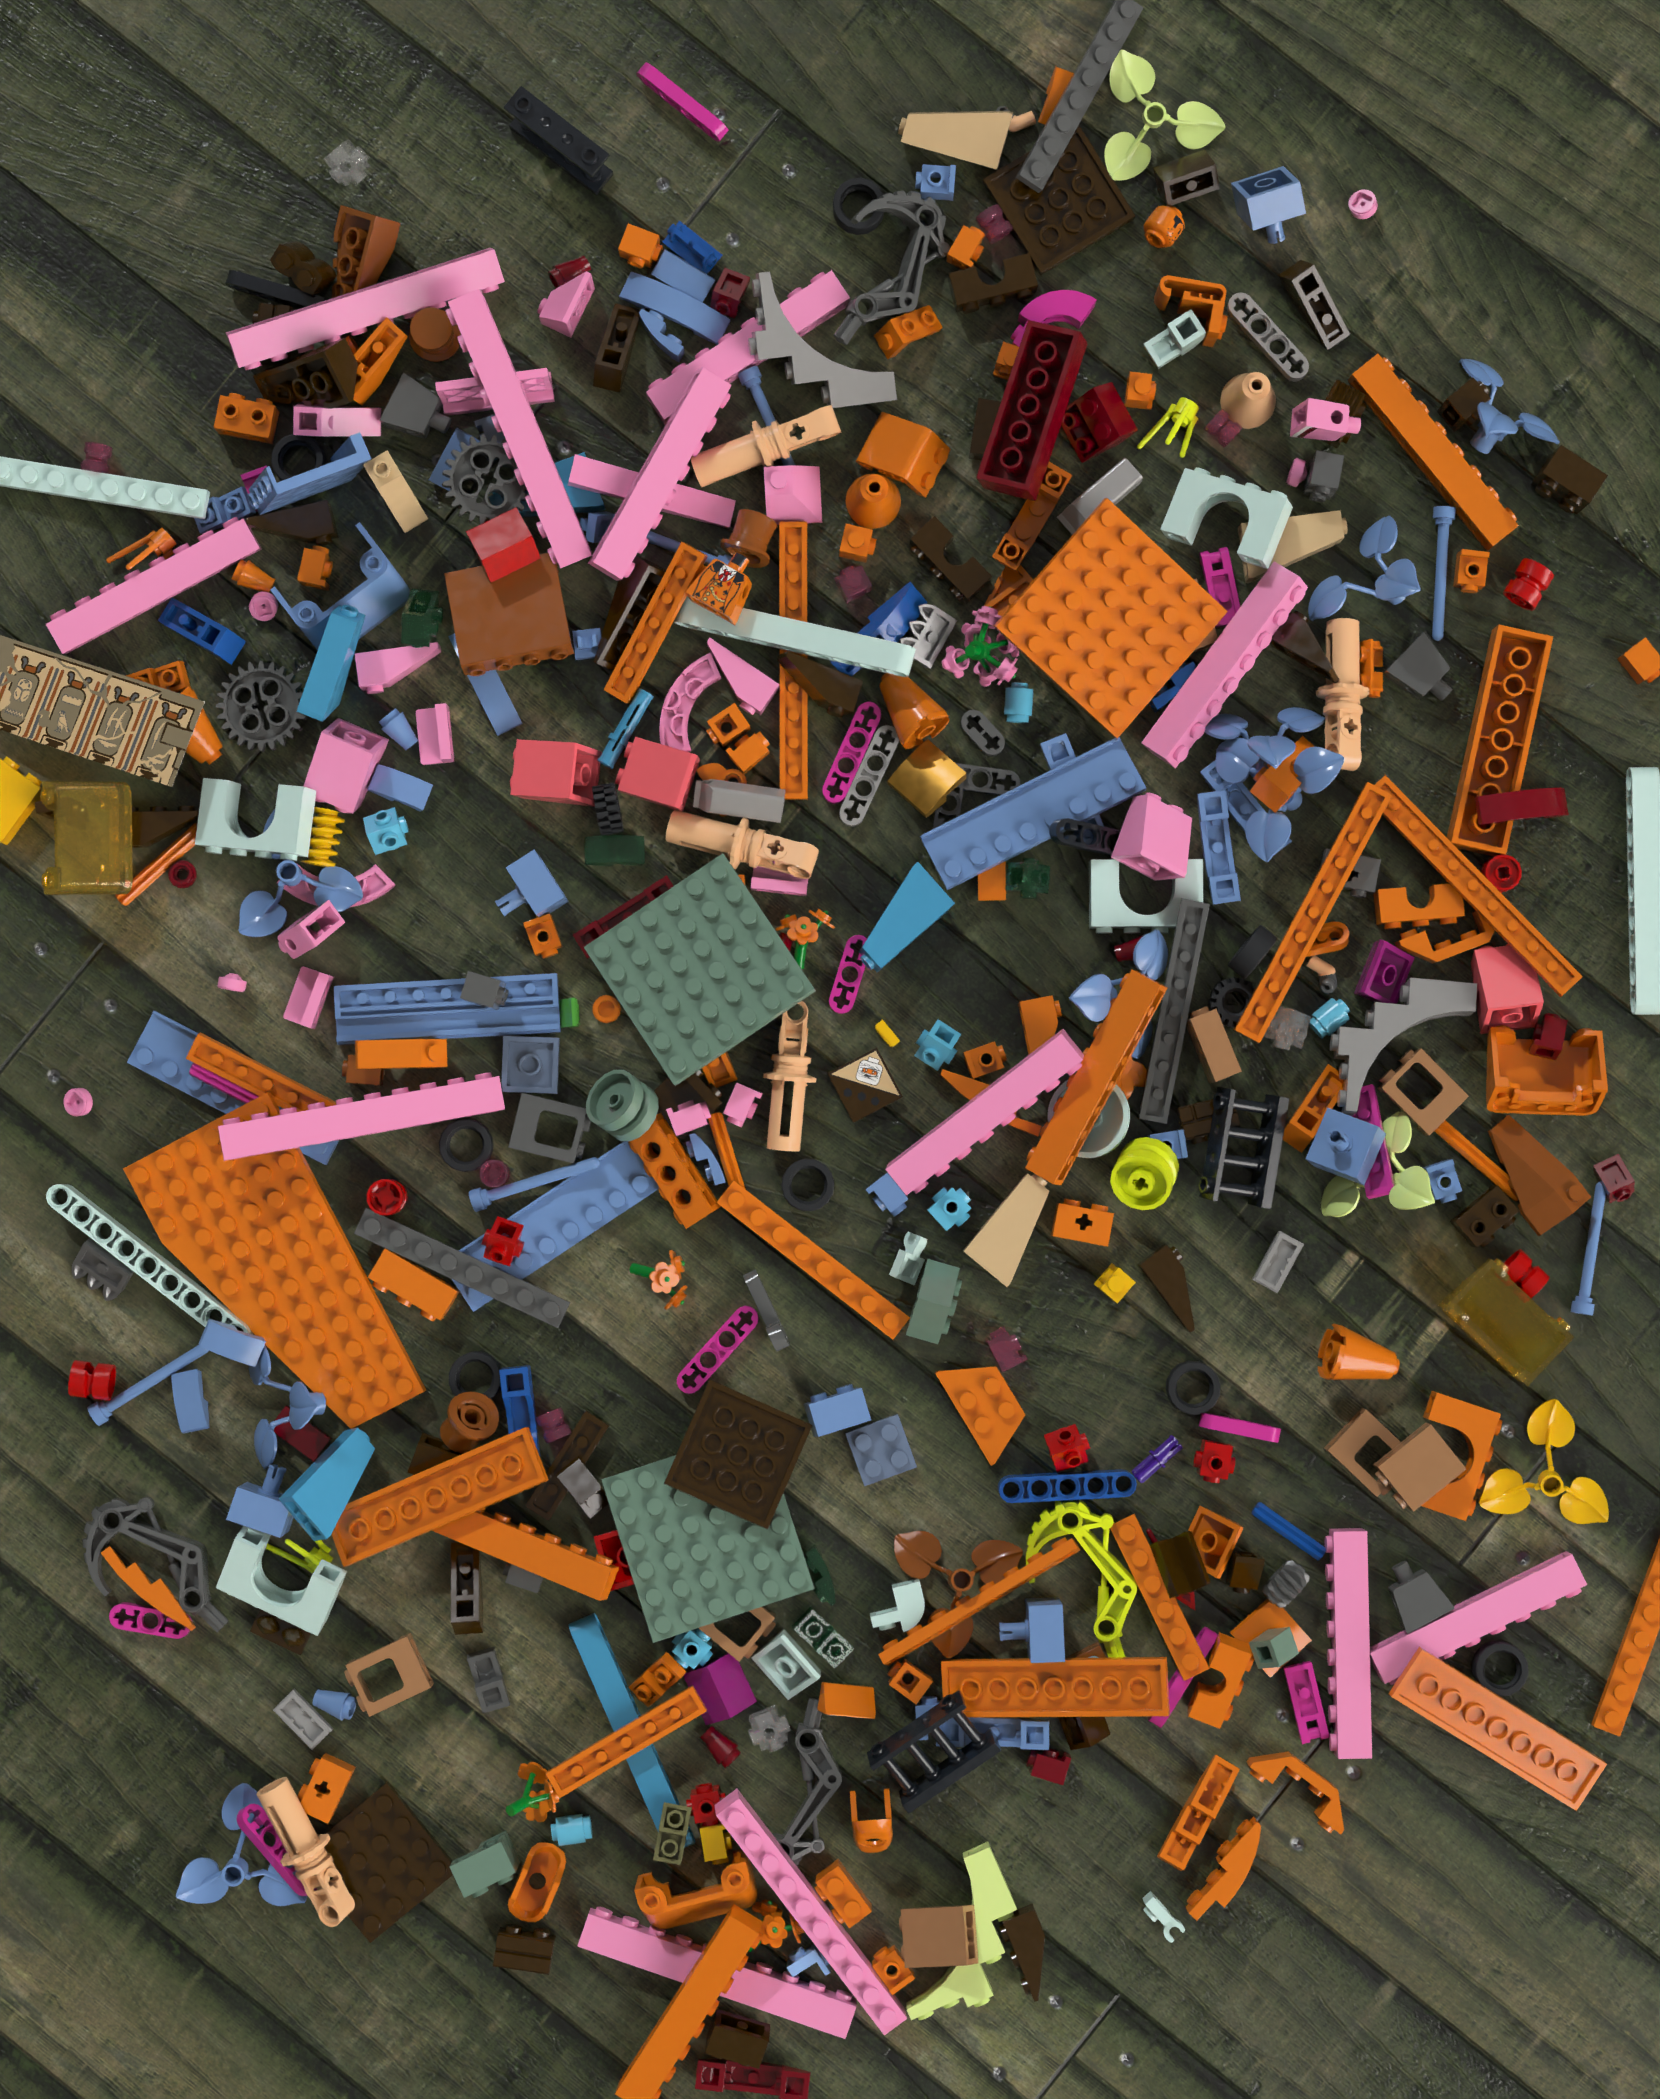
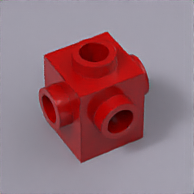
M497 1216L492 1229H487L484 1234L482 1245L486 1246L483 1257L510 1267L514 1256L519 1258L525 1242L520 1239L524 1225Z
M1076 1424L1044 1435L1056 1472L1088 1462L1085 1450L1090 1449L1085 1433L1079 1434Z
M1202 1439L1201 1449L1196 1451L1194 1455L1193 1467L1197 1468L1199 1475H1203V1481L1220 1483V1479L1228 1480V1474H1233L1235 1468V1457H1231L1233 1446L1227 1443ZM1217 1458V1464L1211 1466L1212 1460Z
M712 1783L695 1786L696 1789H691V1799H686L687 1807H692L690 1816H694L695 1824L702 1823V1826L718 1824L719 1819L716 1816L714 1805L725 1798L726 1793H721L719 1785L712 1786ZM704 1803H709L712 1809L702 1810L701 1806Z

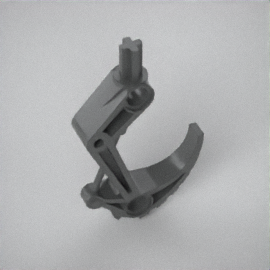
M903 190L895 191L893 194L887 193L869 202L851 219L850 222L855 225L868 213L882 211L898 217L911 231L898 276L892 280L887 279L869 292L861 294L848 302L845 310L847 316L833 335L839 343H843L846 346L860 325L865 326L867 322L877 319L900 316L916 308L924 265L936 257L943 258L947 256L950 250L949 244L944 242L942 231L945 226L946 216H942L941 210L935 204L933 198L927 197L923 200L921 199V194L916 191H909L907 194ZM920 213L924 214L927 218L926 226L920 222ZM929 246L933 250V253L926 257L927 249ZM859 301L866 306L865 315L858 309Z
M144 1497L134 1504H130L121 1498H114L100 1507H95L91 1512L94 1519L92 1522L87 1521L85 1524L84 1532L87 1534V1538L82 1540L83 1548H86V1552L83 1554L85 1563L88 1565V1572L94 1584L104 1596H107L112 1590L106 1584L102 1574L101 1564L103 1555L101 1552L105 1550L112 1538L121 1532L166 1553L171 1564L168 1567L179 1589V1604L183 1610L190 1612L193 1616L198 1613L217 1633L227 1624L229 1620L210 1602L212 1597L209 1591L207 1549L203 1543L160 1528L152 1511L155 1503L151 1497ZM142 1512H147L152 1525L137 1520L136 1517ZM110 1513L118 1515L120 1520L118 1527H113L109 1524L108 1515ZM174 1558L179 1559L181 1561V1566L179 1561L176 1562ZM190 1591L199 1594V1605H193L188 1600Z
M809 1697L803 1723L798 1724L795 1735V1744L800 1754L803 1781H806L808 1795L783 1834L772 1833L779 1844L784 1843L789 1847L790 1850L787 1854L796 1866L801 1861L803 1855L811 1851L820 1853L824 1850V1840L819 1837L817 1815L842 1782L841 1769L826 1744L822 1734L823 1729L819 1727L822 1712L817 1710L819 1702L817 1697ZM806 1732L812 1733L816 1738L815 1742L811 1745H804L800 1741L802 1734ZM813 1771H814V1772L816 1773V1775L818 1776V1779H817V1781L815 1782V1784H814L813 1787H812V1780L814 1779V1773H813ZM812 1823L814 1837L812 1839L801 1838L802 1834Z

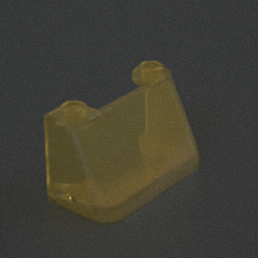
M42 781L41 801L47 809L54 810L55 867H48L42 875L44 894H128L131 891L133 882L132 795L129 785L126 782Z
M1489 1258L1446 1296L1438 1307L1513 1378L1528 1387L1574 1338L1569 1332L1571 1326L1561 1317L1555 1320L1549 1316L1510 1279L1507 1274L1510 1269L1498 1258L1495 1261Z

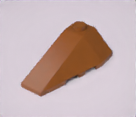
M343 205L340 206L334 230V242L338 243L337 258L333 259V268L337 269V282L332 286V298L377 283L394 251L401 223Z
M1510 1115L1504 1117L1488 1131L1500 1163L1505 1165L1510 1180H1508L1510 1188H1514L1520 1202L1518 1204L1520 1213L1538 1236L1573 1214L1591 1198L1576 1176Z

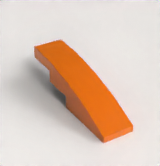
M944 1069L940 1072V1076L968 1101L989 1086V1084ZM1017 1117L1007 1124L1036 1137L1039 1136L1042 1127Z
M110 1546L101 1552L117 1575L143 1600L191 1631L196 1628L161 1578L152 1584L136 1562L126 1567L116 1551Z
M1218 1755L1213 1756L1171 1828L1157 1855L1158 1858L1176 1869L1184 1871L1196 1845H1200L1212 1819L1216 1818L1240 1770L1238 1767Z

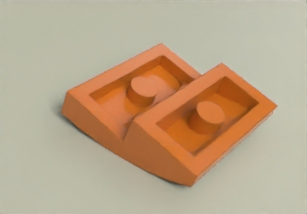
M1268 1599L1230 1632L1234 1638L1249 1643L1268 1629L1290 1627L1299 1652L1312 1641L1283 1607L1279 1608ZM1285 1664L1280 1667L1263 1668V1670L1271 1678Z

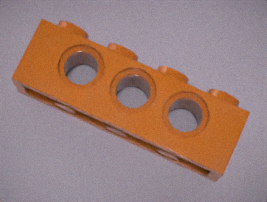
M662 1113L656 1115V1119L649 1130L641 1137L628 1141L632 1151L638 1154L644 1162L643 1167L646 1173L653 1177L658 1184V1190L662 1198L668 1201L674 1209L673 1213L676 1220L684 1225L686 1229L721 1207ZM653 1142L659 1145L660 1155L653 1151ZM668 1166L675 1170V1178L669 1176L667 1172ZM682 1190L689 1192L691 1196L690 1202L683 1198Z

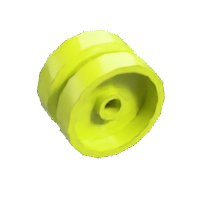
M1144 1137L1132 1140L1120 1152L1112 1170L1110 1182L1113 1192L1121 1202L1131 1208L1139 1210L1157 1208L1164 1204L1169 1197L1179 1171L1177 1156L1168 1145L1158 1139Z

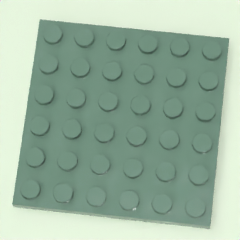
M723 853L584 947L675 1086L816 991Z
M675 1456L601 1479L652 1643L815 1589L784 1493L769 1528L766 1530L664 1485Z

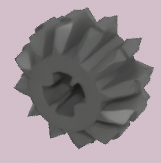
M1289 1560L1269 1578L1263 1586L1262 1592L1272 1604L1282 1608L1301 1592L1309 1582L1310 1576L1300 1564Z

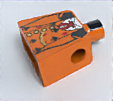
M735 552L728 565L716 558L713 559L686 590L687 596L692 602L736 625L752 587L749 577L743 574L750 561Z

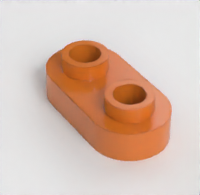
M1337 921L1324 923L1306 957L1344 949L1349 942L1348 927Z

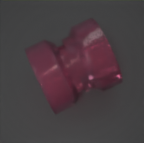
M998 204L984 210L975 219L979 227L984 228L986 231L985 237L990 244L1003 239L1013 230L1010 222L1003 218V211Z
M1224 409L1219 411L1204 428L1209 435H1214L1218 439V443L1223 448L1243 429L1238 422H1233L1229 419V414Z
M85 442L84 452L86 456L85 460L81 462L80 469L108 474L109 466L107 463L108 459L112 457L113 448L100 443Z
M489 1160L480 1169L481 1181L488 1187H501L508 1182L510 1177L508 1165L500 1160Z
M562 1407L535 1417L538 1425L544 1430L543 1437L546 1444L572 1433L569 1425L563 1420L564 1412Z

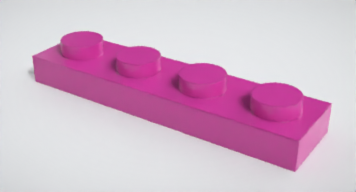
M1373 1084L1362 1086L1358 1110L1352 1117L1379 1126L1383 1130L1375 1086ZM1385 1138L1364 1185L1368 1199L1389 1195L1391 1189L1395 1186Z

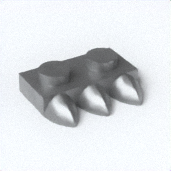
M922 604L918 607L920 614L924 618L923 621L909 622L911 631L915 636L913 638H901L900 643L914 647L916 651L913 660L925 668L931 669L957 620L934 605Z
M90 1238L84 1242L72 1264L74 1279L81 1278L88 1273L87 1283L90 1290L97 1289L104 1284L103 1296L106 1301L116 1298L125 1289L134 1273L124 1263Z

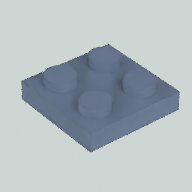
M503 1036L502 1092L558 1094L560 1038Z
M898 1414L845 1432L864 1486L917 1467Z

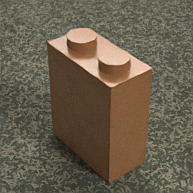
M1208 1006L1189 1013L1190 1019L1187 1020L1186 1028L1208 1082H1217L1242 1072L1217 1009L1209 1011Z
M1424 1423L1373 1464L1378 1470L1375 1473L1378 1480L1385 1487L1390 1485L1395 1491L1392 1497L1402 1509L1407 1507L1413 1512L1466 1470L1465 1466L1429 1423Z
M974 1905L901 1909L899 1927L903 1935L901 1956L905 1968L965 1966L978 1963Z

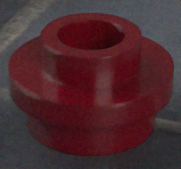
M180 860L172 864L168 876L174 886L188 888L196 881L197 871L190 862ZM181 870L188 872V876L184 880L179 878Z

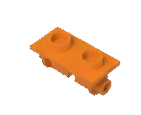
M1368 639L1360 642V685L1369 688L1370 694L1367 696L1379 698L1380 692H1383V672H1374V667H1383V647L1380 646V641Z

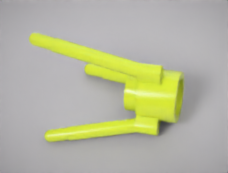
M1181 397L1176 405L1171 404L1167 413L1140 441L1137 449H1141L1167 420L1173 416L1172 421L1175 424L1165 440V444L1169 445L1180 426L1186 427L1188 424L1179 455L1181 458H1184L1193 428L1198 421L1195 415L1199 410V406L1193 401Z
M285 1539V1543L305 1557L304 1560L268 1543L266 1549L305 1568L311 1574L322 1559L329 1563L334 1559L328 1554L332 1549L325 1545L322 1540L315 1541L320 1548L319 1550L313 1547L310 1552H307L290 1539Z

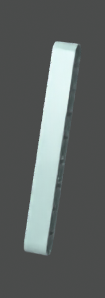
M688 596L674 620L675 624L686 628L902 677H909L916 651L914 647L746 608L742 609L736 625H733L692 602Z
M1629 767L1626 773L1630 1008L1633 1015L1660 1014V773L1658 767Z
M56 1184L48 1189L46 1193L47 1203L54 1210L204 1327H206L210 1319L211 1311L217 1309L222 1314L221 1322L240 1327L245 1333L253 1335L249 1326L235 1316L223 1303L69 1184ZM60 1189H64L68 1195L67 1201L64 1204H60L56 1198V1194ZM82 1206L87 1207L90 1212V1216L85 1222L78 1216V1211ZM104 1223L109 1224L112 1229V1234L108 1239L103 1238L100 1233V1228ZM127 1240L134 1246V1251L130 1256L125 1255L122 1250V1245ZM147 1258H152L156 1263V1269L152 1273L147 1272L144 1268V1262ZM169 1275L175 1276L178 1280V1286L175 1290H170L166 1285V1279ZM192 1292L197 1293L200 1297V1304L196 1308L192 1307L188 1302V1296Z

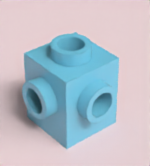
M395 807L381 810L376 814L363 818L366 835L375 855L407 845L405 833L409 832L408 825L404 816H398Z
M938 1019L930 1032L924 1029L916 1042L920 1047L914 1056L938 1071L943 1062L949 1064L958 1051L953 1047L961 1034Z
M943 1187L932 1197L935 1203L927 1209L947 1231L954 1224L957 1227L961 1226L970 1217L967 1212L971 1209L968 1205L971 1199L961 1188L955 1191L951 1187L947 1191ZM949 1202L955 1203L956 1209L954 1212L950 1213L947 1211L946 1206Z
M699 1628L676 1635L672 1640L675 1644L672 1650L675 1654L674 1659L684 1668L690 1666L695 1669L698 1664L703 1667L713 1654L710 1651L713 1642ZM687 1646H696L697 1652L695 1654L689 1653L686 1650Z

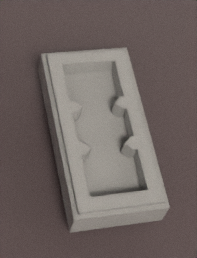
M1278 1231L1252 1280L1278 1293L1304 1244Z
M295 1688L273 1709L311 1750L334 1729Z

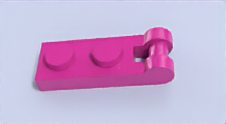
M1227 547L1219 548L1218 552L1213 553L1208 551L1199 552L1207 592L1228 611L1215 628L1227 626L1240 608ZM1220 562L1222 569L1213 571L1212 564Z
M1306 1661L1283 1667L1301 1744L1310 1743L1311 1739L1319 1737L1321 1740L1329 1738L1312 1662ZM1316 1720L1317 1726L1307 1729L1306 1722Z

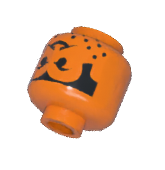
M1162 205L1156 207L1143 225L1145 238L1152 246L1157 248L1172 246L1185 228L1181 211L1174 206Z

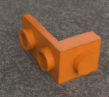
M927 305L889 320L874 337L888 360L900 353L909 343L937 333L943 327L932 307Z

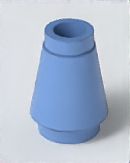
M396 708L379 721L383 727L381 730L403 747L405 751L418 741L405 715Z
M318 1689L312 1704L341 1721L343 1719L350 1720L356 1708L357 1698L352 1697L351 1693Z

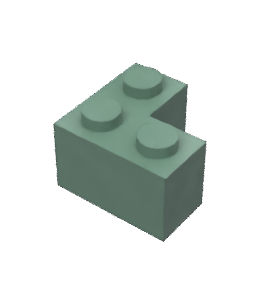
M927 1259L906 1331L907 1336L938 1344L941 1334L947 1335L951 1319L947 1317H953L958 1301L954 1300L953 1296L958 1297L962 1280L957 1279L960 1268Z
M504 1831L481 1842L478 1849L453 1860L449 1867L463 1897L465 1898L472 1894L473 1898H476L489 1890L488 1886L496 1882L499 1885H503L514 1878L513 1874L517 1872L521 1860L507 1831Z

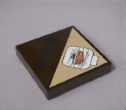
M877 1048L827 1073L853 1123L903 1097Z

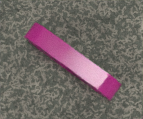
M855 935L848 939L829 997L831 1009L838 1014H845L852 1009L865 970L863 963L862 966H859L855 962H845L846 956L851 959L853 957L854 950L850 948L851 944H856L858 940L863 942L862 946L867 938L862 935ZM859 953V956H858L857 961H861V960H860V957H861L862 955H861L860 953ZM849 966L854 967L858 972V978L851 983L844 981L842 978L843 969ZM838 983L845 987L855 988L853 993L849 990L847 991L846 1000L850 1001L849 1005H844L842 1009L837 1008V1003L833 1001L834 997H840L842 988H837Z
M1205 1412L1201 1413L1199 1421L1200 1427L1276 1443L1279 1442L1281 1429L1277 1427Z
M122 1602L114 1606L109 1613V1620L112 1626L121 1630L174 1639L183 1638L191 1631L187 1628H182L179 1632H176V1627L171 1625L165 1626V1631L161 1630L165 1622V1616L152 1606ZM124 1608L127 1615L135 1616L137 1610H139L137 1626L134 1625L135 1619H127L124 1623H121V1618L116 1616V1613L121 1612ZM146 1613H154L158 1617V1625L155 1628L145 1626L143 1618ZM169 1618L166 1619L167 1622H175Z

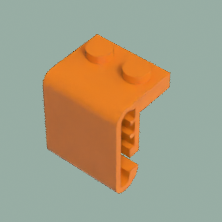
M1170 275L1164 276L1154 296L1157 308L1165 311L1170 296L1180 297L1181 300L1178 304L1177 314H1184L1192 309L1196 317L1206 318V337L1203 339L1202 346L1213 347L1217 339L1221 340L1222 334L1226 329L1228 316L1223 315L1226 288L1217 283Z
M881 412L856 462L870 471L873 468L879 469L878 472L881 475L905 483L917 495L926 498L930 489L935 484L940 469L947 461L951 449L931 429Z

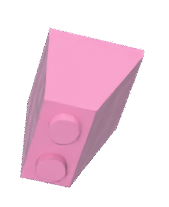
M337 718L321 732L303 787L316 790L315 801L327 802L343 813H354L362 805L376 765L380 763L389 739Z
M1146 793L1145 795L1133 796L1111 858L1155 881L1185 878L1192 818L1184 814L1182 808L1161 802L1162 798L1156 794Z

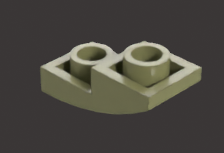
M664 1802L654 1852V1861L681 1866L692 1807Z

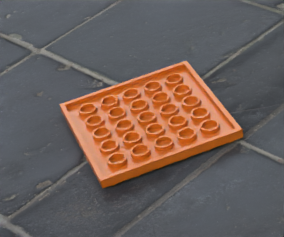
M1104 498L997 621L994 627L1114 738H1118L1228 611L1108 498Z

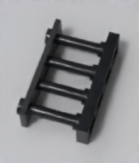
M520 86L504 106V109L515 117L509 124L512 131L596 196L614 175L613 171L604 165V162L610 156L609 153L524 87Z
M1217 1086V1092L1213 1098L1214 1110L1203 1176L1199 1182V1197L1218 1201L1219 1192L1248 1196L1249 1205L1271 1209L1289 1098L1266 1094L1264 1102L1235 1098L1236 1090ZM1233 1109L1262 1113L1260 1129L1230 1126ZM1228 1137L1257 1141L1255 1157L1226 1154ZM1230 1165L1253 1169L1251 1184L1244 1185L1221 1181L1223 1166Z
M960 1690L946 1695L939 1704L883 1742L876 1743L867 1752L872 1770L874 1771L884 1765L902 1787L899 1795L902 1806L908 1813H911L1001 1751L997 1736L993 1731L989 1729L985 1733L980 1734L962 1710L967 1707ZM952 1717L971 1740L969 1744L961 1749H957L939 1727ZM929 1733L948 1755V1758L938 1765H934L916 1743ZM905 1749L908 1750L926 1772L916 1780L911 1781L893 1759V1757Z

